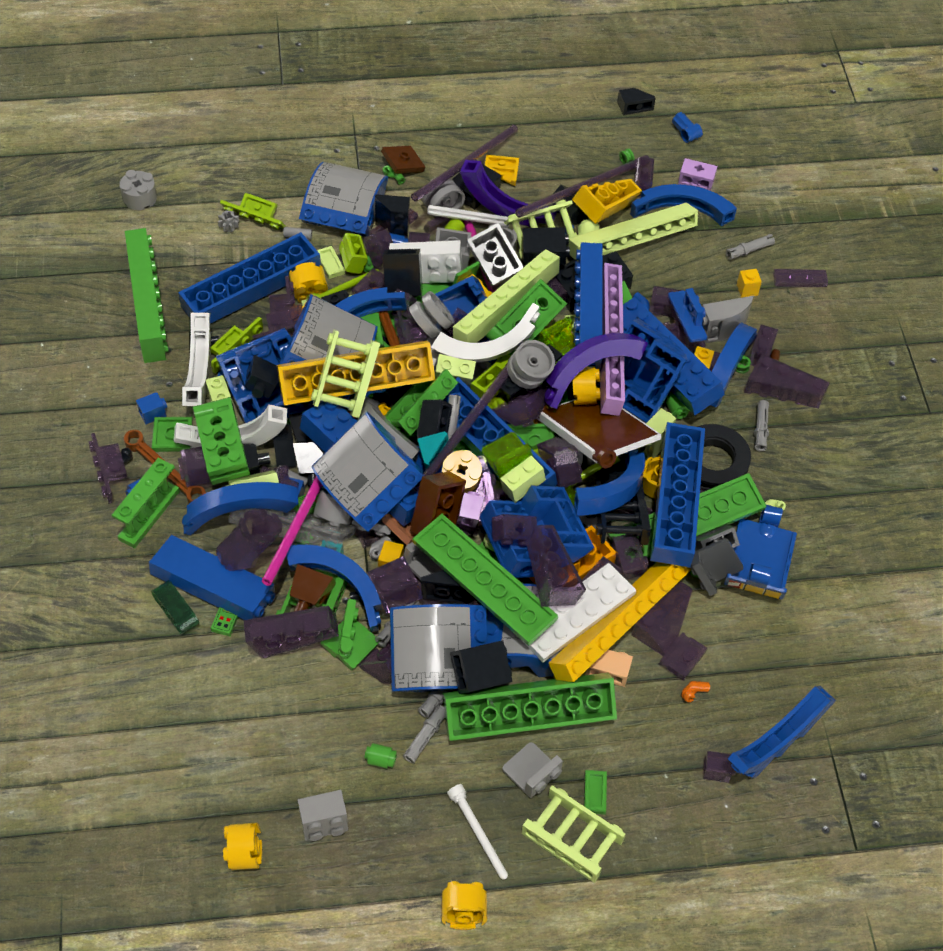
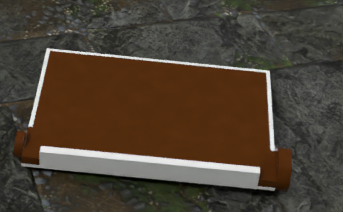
M574 400L558 405L557 409L541 405L538 407L537 413H535L536 419L598 463L602 468L611 467L616 460V456L661 440L660 433L623 408L619 416L601 413V401H597V404L574 405Z

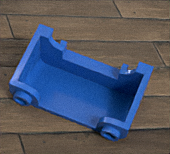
M474 276L468 277L435 294L454 318L455 323L450 326L452 332L453 326L487 298L480 281ZM485 335L477 343L488 342L490 340Z

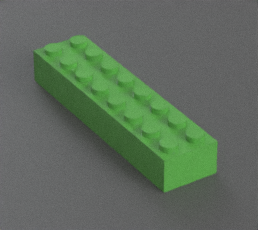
M146 228L125 231L138 335L144 363L166 360L165 353L169 352L164 327L161 300H158L161 295L159 286L156 287L159 282L157 273H154L157 268L155 260H152L155 255L153 247H150L152 245L151 235H147Z
M609 673L580 676L575 682L552 679L489 687L459 694V691L443 693L446 729L450 741L617 719L614 678Z

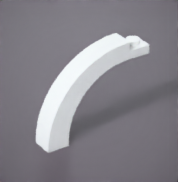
M533 303L521 321L510 332L495 340L469 343L456 340L440 332L431 349L437 354L476 361V363L498 359L516 350L521 343L525 342L533 334L535 326L531 322L535 323L539 318L540 308Z
M191 313L190 361L187 381L184 387H182V406L204 404L206 399L207 387L205 380L209 379L211 357L210 313Z
M268 405L260 416L248 423L239 425L242 443L259 446L278 435L287 424V408ZM176 423L174 442L190 445V450L203 452L197 426Z

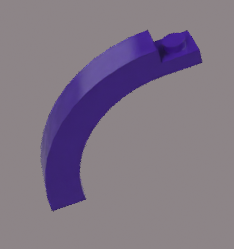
M465 160L460 170L462 179L472 195L496 215L508 217L518 213L519 216L548 207L527 204L505 194L489 179L483 168L482 161ZM557 211L551 213L553 221L555 219ZM544 215L535 217L537 226L539 223L547 224ZM528 219L519 222L520 225L530 227Z
M610 333L590 338L578 344L556 363L554 369L548 375L546 382L550 385V388L545 393L544 401L550 407L557 409L568 385L585 367L595 361L611 356H627L640 360L648 342L632 334Z

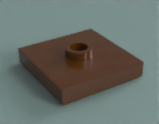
M412 146L382 147L381 153L395 174L424 172L426 167Z

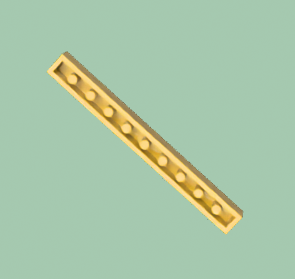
M656 562L632 584L636 589V594L569 643L549 662L556 680L575 682L688 574L691 568Z

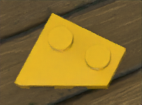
M486 155L485 166L500 174L501 180L516 186L519 158Z

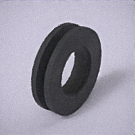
M718 424L697 426L705 428L704 447H719L726 451L733 461V464L724 470L715 471L702 466L700 490L707 491L748 473L751 463V451L746 440L738 432Z

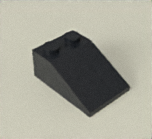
M444 570L421 577L423 600L482 605Z

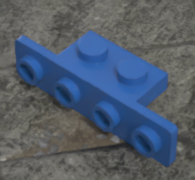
M693 288L668 293V298L689 341L707 340V334L702 326L703 318L706 314L705 308L701 306L699 296L695 294Z

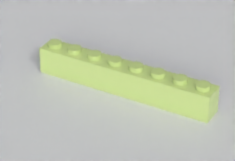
M683 203L569 238L570 256L576 260L577 249L580 250L581 242L603 243V255L695 227L698 225V210L688 203Z
M545 249L453 326V338L469 343L480 341L540 279L547 284L559 273L560 257Z

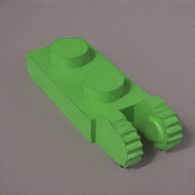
M349 599L345 607L338 655L342 659H348L353 647L351 639L354 638L356 627L352 626L353 620H357L359 608H355L356 600Z

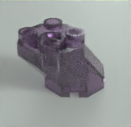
M264 509L246 511L244 518L242 519L241 517L239 524L218 545L216 554L220 563L225 565V568L229 571L255 567L260 554L282 532L283 524L278 515L272 513L271 516Z

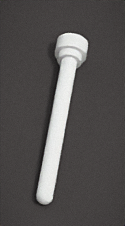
M459 784L452 787L447 792L449 798L460 806L499 877L503 880L506 879L508 873L468 805L463 785Z

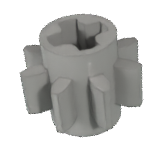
M224 211L221 215H218V227H223L224 232H233L236 228H239V216H234L233 211Z

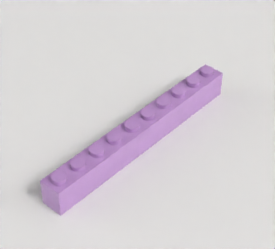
M604 263L602 277V335L623 333L622 265ZM611 356L602 359L600 397L601 413L619 416L625 403L624 356Z

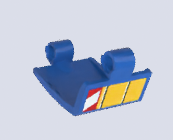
M766 504L767 507L762 510L759 523L746 519L739 520L736 534L740 545L734 547V550L743 564V570L733 575L727 573L724 585L783 600L787 592L785 586L797 533L778 528L783 509Z

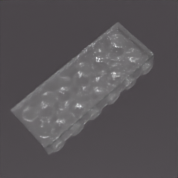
M243 509L230 512L229 522L284 538L297 512L294 509H291L288 513L271 509ZM309 514L306 516L294 541L307 545L327 547L341 552L343 541L353 536L356 528L355 526L341 523L338 527L332 526L328 523L329 520L317 518Z

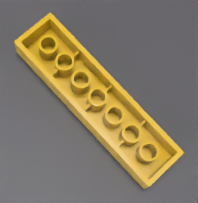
M421 341L379 348L367 392L434 381L435 373L430 342ZM360 351L335 355V357L361 364V362H365L366 355ZM326 357L277 365L284 405L312 401L311 395L313 389L317 390ZM330 363L328 375L353 382L359 381L361 376L359 371ZM325 382L322 393L338 397L355 394L356 392H353V389Z

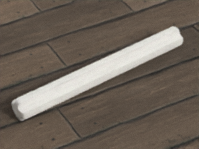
M429 205L427 213L433 216L486 224H504L508 219L505 216Z

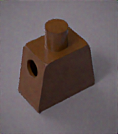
M298 564L290 590L291 599L297 602L293 612L304 617L309 607L319 610L336 584L334 578Z

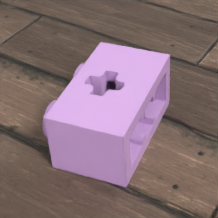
M685 158L678 184L701 187L711 191L718 166Z
M468 491V493H464L456 524L475 528L479 521L484 497L479 496L480 494L477 492Z

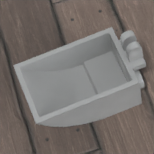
M754 296L703 304L702 307L705 308L706 314L703 318L702 326L707 334V340L703 341L704 344L726 340L740 323L746 324Z

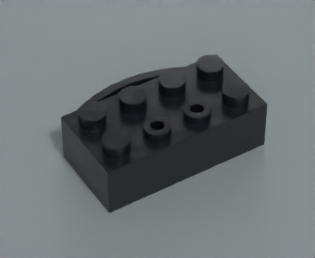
M614 251L603 255V265L604 263L622 265V281H625L628 290L631 289L633 274L619 254ZM575 259L563 266L553 281L554 290L567 303L566 307L569 312L574 310V304L576 303L574 291L578 289L574 286L575 275H578L574 271L575 261H577Z

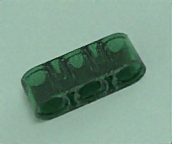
M170 580L151 590L155 601L181 635L200 624L196 614Z

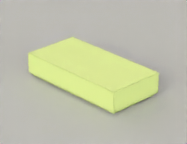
M332 246L317 250L320 253L321 265L328 279L345 274V269Z

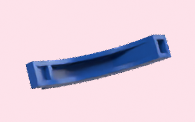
M670 184L642 191L641 198L632 202L630 215L636 218L653 209L688 203L722 226L734 220L737 208L727 199L710 190L691 185Z
M385 287L354 294L335 306L361 318L380 311L407 310V300L405 292L388 293V288Z
M740 323L735 328L712 370V373L722 381L724 393L742 356L758 335L756 333L758 329L744 323ZM723 397L712 403L711 406H719Z
M638 449L624 453L626 471L614 481L595 487L576 488L574 499L576 515L584 516L608 512L630 501L641 487L645 468L644 453H639Z
M249 482L229 485L210 491L187 505V514L182 519L184 534L191 536L209 520L232 511L271 509L288 513L298 504L297 487L272 482Z
M307 544L291 545L287 553L288 565L291 571H296V567L299 564L310 569L327 571L341 577L355 589L362 599L370 631H379L378 624H381L379 612L375 611L383 610L381 601L373 582L357 563L340 552L327 547Z

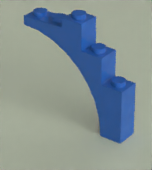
M815 686L773 728L747 747L733 752L728 758L732 763V768L747 777L759 776L774 758L782 756L797 738L804 737L836 700L824 688Z

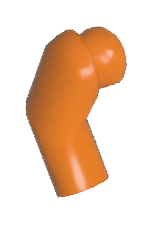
M691 681L682 690V698L686 702H692L697 692H709V682Z

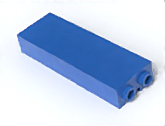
M173 535L168 538L149 561L151 575L212 605L225 609L252 624L257 618L262 617L265 607L268 603L271 604L276 595L274 593V583L267 586L262 583L263 578Z

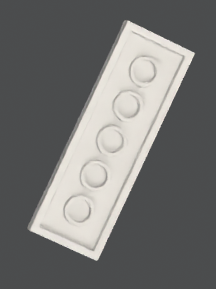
M610 563L606 564L549 606L558 615V620L528 647L544 663L636 594V589Z

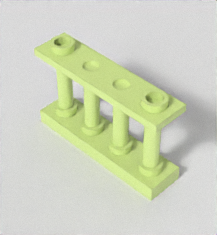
M561 200L556 202L554 206L519 216L518 213L508 216L504 224H512L516 231L520 247L517 256L520 261H523V234L519 224L520 221L528 219L531 228H538L535 217L544 215L547 226L555 227L551 213L560 210L569 238L582 235L574 233L566 209L573 204L572 200L568 202Z
M334 329L333 333H329L327 338V344L329 345L317 390L313 389L311 400L316 407L319 406L320 401L346 407L350 411L351 416L359 418L380 343L370 340V344L367 343L365 345L338 337L339 331ZM335 345L364 352V355H366L365 362L360 364L333 356ZM330 363L359 371L361 374L359 381L353 382L328 375ZM325 382L353 389V392H356L354 400L351 399L349 401L322 393Z
M551 786L548 796L552 799L537 821L526 820L522 827V834L595 883L602 869L598 863L614 841L619 845L623 843L625 833H623L619 826L611 825L569 797L563 789ZM561 805L570 812L557 831L550 834L544 830L543 826L556 808ZM579 817L588 825L574 845L568 846L562 842V837L575 819ZM597 829L606 835V838L592 858L587 859L581 855L580 850L594 830Z

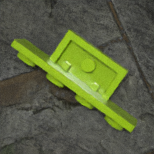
M248 193L244 194L240 206L223 200L220 201L225 211L237 212L239 216L246 219L248 217L254 218V221L260 224L268 223L270 227L277 230L286 227L282 221L273 218L278 206L274 202Z
M258 317L244 331L234 325L210 347L211 353L217 356L251 342L263 330L262 318ZM216 357L211 361L212 372L215 374L221 370Z

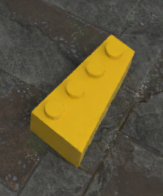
M632 179L615 181V183L605 182L603 185L592 184L591 187L583 185L572 200L591 221L597 224L632 205V202L636 200L642 190Z

